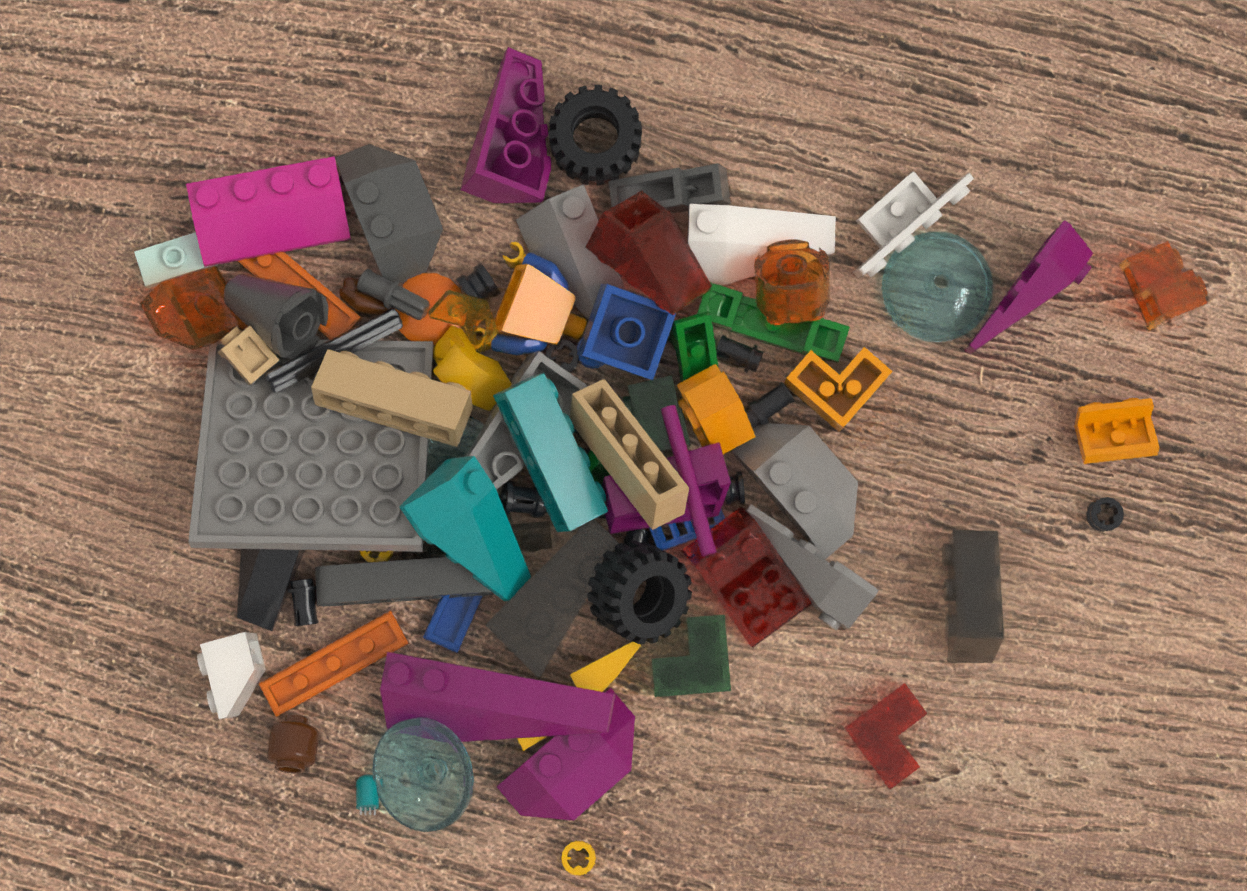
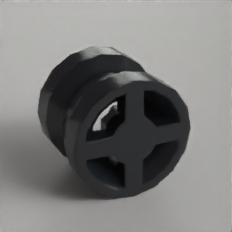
M482 263L476 265L474 271L468 276L461 275L456 278L475 310L480 308L483 301L488 297L495 298L501 294Z

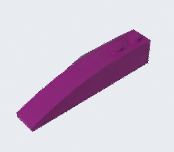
M387 652L380 687L387 729L453 742L608 733L616 695Z

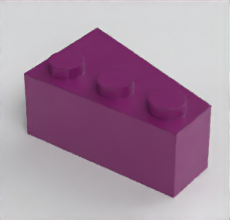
M719 442L688 451L707 518L719 515L731 484ZM674 456L666 458L678 473ZM605 476L602 488L606 494V502L604 503L608 512L605 513L610 534L648 528L649 525L612 476ZM687 502L684 515L664 525L691 521Z

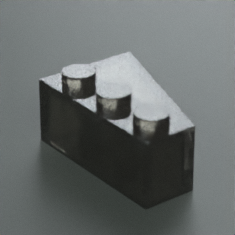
M953 530L949 542L943 543L942 563L943 566H948V579L944 580V600L948 601V614H946L945 632L946 637H948V662L993 663L1004 639L998 531Z

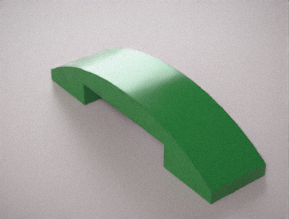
M707 282L697 312L699 314L709 311L712 317V325L802 355H807L812 350L822 360L835 363L839 362L850 328L849 326L815 315L812 318L743 296L742 292L711 282Z

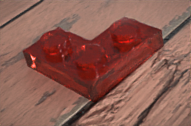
M905 683L843 727L889 790L920 768L898 736L927 715V712Z

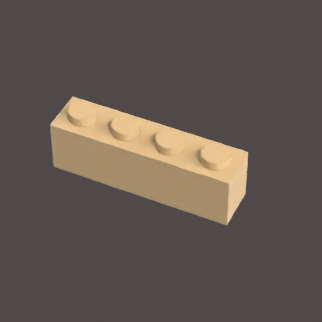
M327 349L311 386L314 402L317 406L458 447L473 409L471 391L466 390L465 387L458 383L447 382L445 384L438 382L420 372L408 373L397 370L386 362L377 361L373 363L360 359L357 355L348 351H341L339 353Z
M605 379L600 380L573 393L570 419L574 428L649 527L654 530L684 515L689 487Z

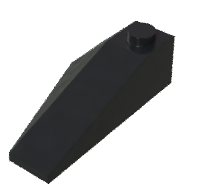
M241 549L237 618L273 631L287 597V589L291 587L290 581H293L305 550Z

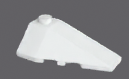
M689 204L686 285L706 286L707 282H711L720 286H726L739 280L753 276L757 277L787 266H795L835 253L836 216L730 205Z

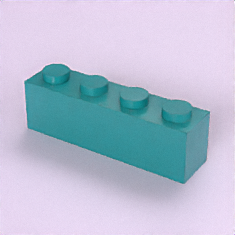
M542 373L531 376L494 394L493 397L556 531H572L608 512L604 503L606 502V494L602 486L597 481H594L590 473L589 457L584 449L577 445L573 436V423L569 416L562 412L556 400L558 399V391L554 383Z

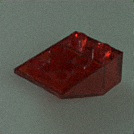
M642 190L603 212L585 247L596 255L600 262L609 265L623 276L631 286L641 290L659 308L668 311L671 315L708 292L712 287L672 214Z
M743 507L738 508L710 529L717 553L702 557L697 539L681 550L751 648L812 605L757 521Z

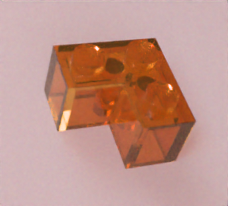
M1169 241L1130 256L1119 264L1148 331L1186 317L1207 304L1205 297H1207L1208 293L1204 281L1200 276H1195L1193 269L1182 273V258L1177 249L1171 248Z

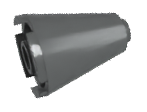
M239 274L231 279L224 289V302L226 306L247 326H251L266 345L283 358L292 360L313 349L320 337L315 335L320 324L326 326L328 320L329 306L325 296L311 288Z

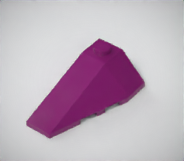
M509 47L505 50L468 158L461 191L492 203H539L544 200L551 172V158L547 156L546 138L548 136V126L544 124L543 103L545 102L542 62Z

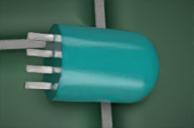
M365 774L356 781V809L360 810V815H362V811H364V815H367L366 811H369V815H371V810H374V815H376V809L379 808V782L375 776Z

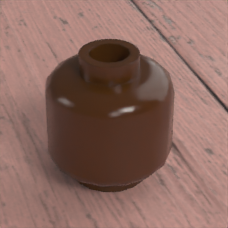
M287 715L285 721L275 723L271 727L267 758L275 764V769L278 771L304 773L306 767L312 766L315 763L319 731L314 726L308 724V718L298 715Z

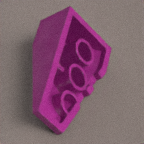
M1064 220L1049 235L964 351L971 355L1066 289L1073 281L1078 285L1092 268L1087 262L1094 253L1070 223Z

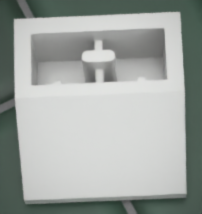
M243 632L200 644L202 653L197 654L198 665L203 676L208 675L211 690L207 691V700L211 712H217L219 719L233 718L240 715L266 670L257 633Z

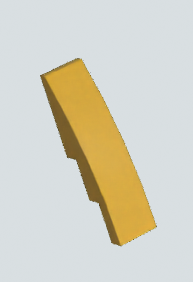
M631 642L570 674L574 684L579 688L603 692L620 674L641 645ZM547 736L517 738L524 751Z

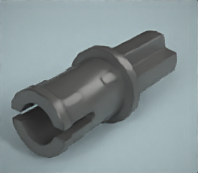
M370 269L365 270L359 278L358 290L384 302L385 308L391 309L393 307L416 320H421L427 315L430 307L429 301L403 288L401 282L396 281L393 283L372 272Z

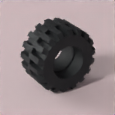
M594 85V90H587V87L583 86L578 88L579 93L575 95L572 92L566 94L565 101L563 103L558 102L554 108L555 114L550 118V130L548 131L552 156L556 159V164L560 170L564 169L568 177L573 180L577 177L582 184L589 185V181H596V186L604 185V180L619 179L621 173L627 174L631 170L633 161H637L639 149L641 148L642 126L641 122H639V113L636 107L632 108L630 106V99L625 95L622 98L619 97L618 90L610 87L609 91H604L602 85ZM591 118H600L610 122L617 130V141L610 149L602 153H589L580 149L574 142L573 134L577 126L583 121Z
M632 540L628 541L627 545L620 543L615 545V552L608 550L603 555L605 560L601 564L597 562L594 570L597 572L595 577H590L588 583L592 587V591L587 593L588 601L593 603L590 607L592 615L598 617L597 621L602 626L637 644H645L646 641L652 644L658 642L659 636L663 638L668 637L671 634L670 629L672 627L678 628L682 623L680 617L682 614H687L689 607L686 606V603L692 597V591L688 589L692 582L690 576L685 574L687 571L685 565L679 562V559L643 541L640 543ZM647 579L642 597L633 605L636 590Z

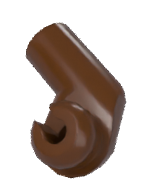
M346 277L343 280V287L339 288L340 297L357 311L378 316L389 310L384 307V302L370 295L360 293L357 288L359 279Z

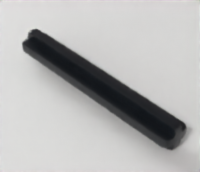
M389 309L266 372V382L273 392H279L318 372L327 349L339 353L341 351L354 353L401 329L403 326L401 317L395 309Z

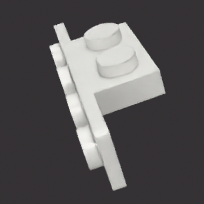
M914 171L898 183L856 220L880 248L853 272L856 277L859 278L867 273L871 278L887 264L884 259L887 254L893 249L900 253L915 240L911 233L922 225L925 229L929 228L943 215L939 211L942 206L948 201L955 205L970 192L966 185L974 179L973 176L968 173L961 177L938 198L935 197Z

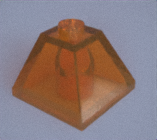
M217 266L161 282L139 303L158 336L193 351L220 342L236 326L241 331L248 327L226 306L224 302V289L227 283Z

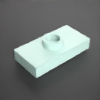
M196 232L134 252L144 285L147 289L218 266L204 267Z

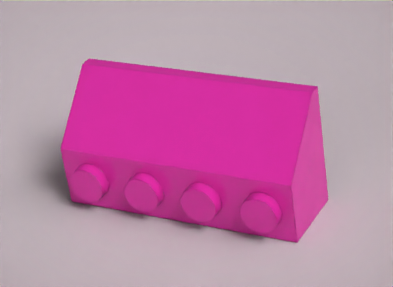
M335 156L186 184L204 267L351 240Z

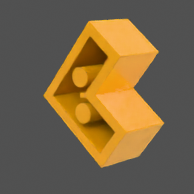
M863 347L839 375L810 350L785 379L784 385L840 432L893 371L868 349Z
M716 364L677 384L682 399L676 402L686 421L689 420L701 447L719 442L722 453L725 454L756 437L738 394L725 372L721 373Z

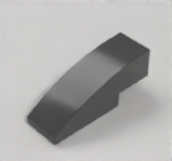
M718 163L686 170L674 168L608 181L614 218L689 211V204H731L727 170Z

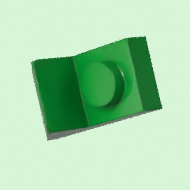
M706 311L675 320L672 324L668 340L676 350L680 382L714 364L718 366L711 313Z

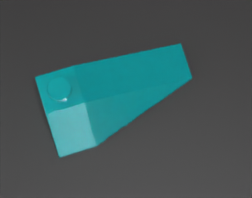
M475 456L446 459L399 506L420 538L428 544H435L447 554L446 557L454 564L459 563L469 570L475 580L503 601H509L531 578L497 490Z

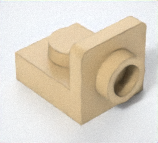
M236 326L220 340L224 347L217 352L222 358L225 357L248 385H251L279 361L277 356L251 326H248L243 331Z

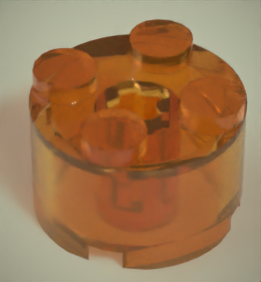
M788 239L777 241L767 246V252L761 257L758 254L754 262L755 298L757 307L765 315L768 323L782 325L784 323L819 321L824 317L825 309L830 301V262L824 250L819 247L818 252L810 248L807 241Z

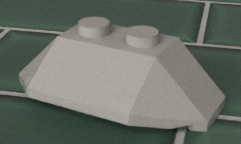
M767 423L762 426L759 424L753 428L755 438L732 449L730 452L807 541L817 547L825 555L824 559H827L853 536L858 481L809 425Z

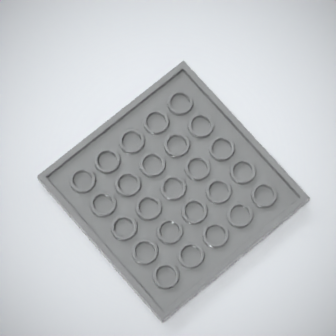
M210 338L188 540L190 547L422 552L423 539L419 537L399 506L427 479L429 439L315 405L311 386L317 372L279 392H273L266 382V372L290 361V359L278 356L272 349L271 351L277 356L279 361L251 385H248L230 362L217 353L224 347L220 341L222 338ZM319 340L314 348L329 340ZM376 341L353 353L360 359L373 363L377 361L386 362L397 370L408 373L420 372L433 380V341Z

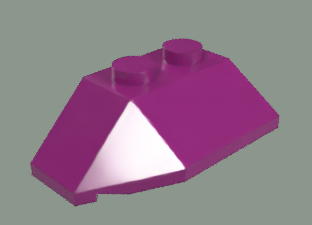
M611 688L605 692L616 694ZM615 695L608 733L554 736L502 781L497 788L521 816L574 821L631 771L635 726L634 714Z

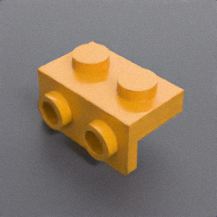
M1128 398L1122 402L1105 404L1093 402L1079 407L1074 428L1083 464L1157 456L1160 447L1151 417L1154 408L1153 400L1151 398Z

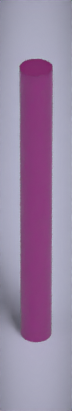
M670 405L662 408L661 413L678 473L689 487L687 505L702 557L717 553L677 409L675 405Z

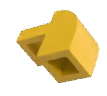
M451 325L434 346L433 358L437 366L433 372L442 383H458L465 387L466 390L471 391L472 405L490 411L496 404L493 395L512 385L498 361L476 352L463 329Z

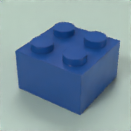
M601 284L577 355L645 379L653 380L678 309L609 284Z

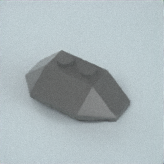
M371 144L335 157L345 187L382 277L393 283L399 281L404 284L412 277L427 273L442 235L443 227L416 161Z

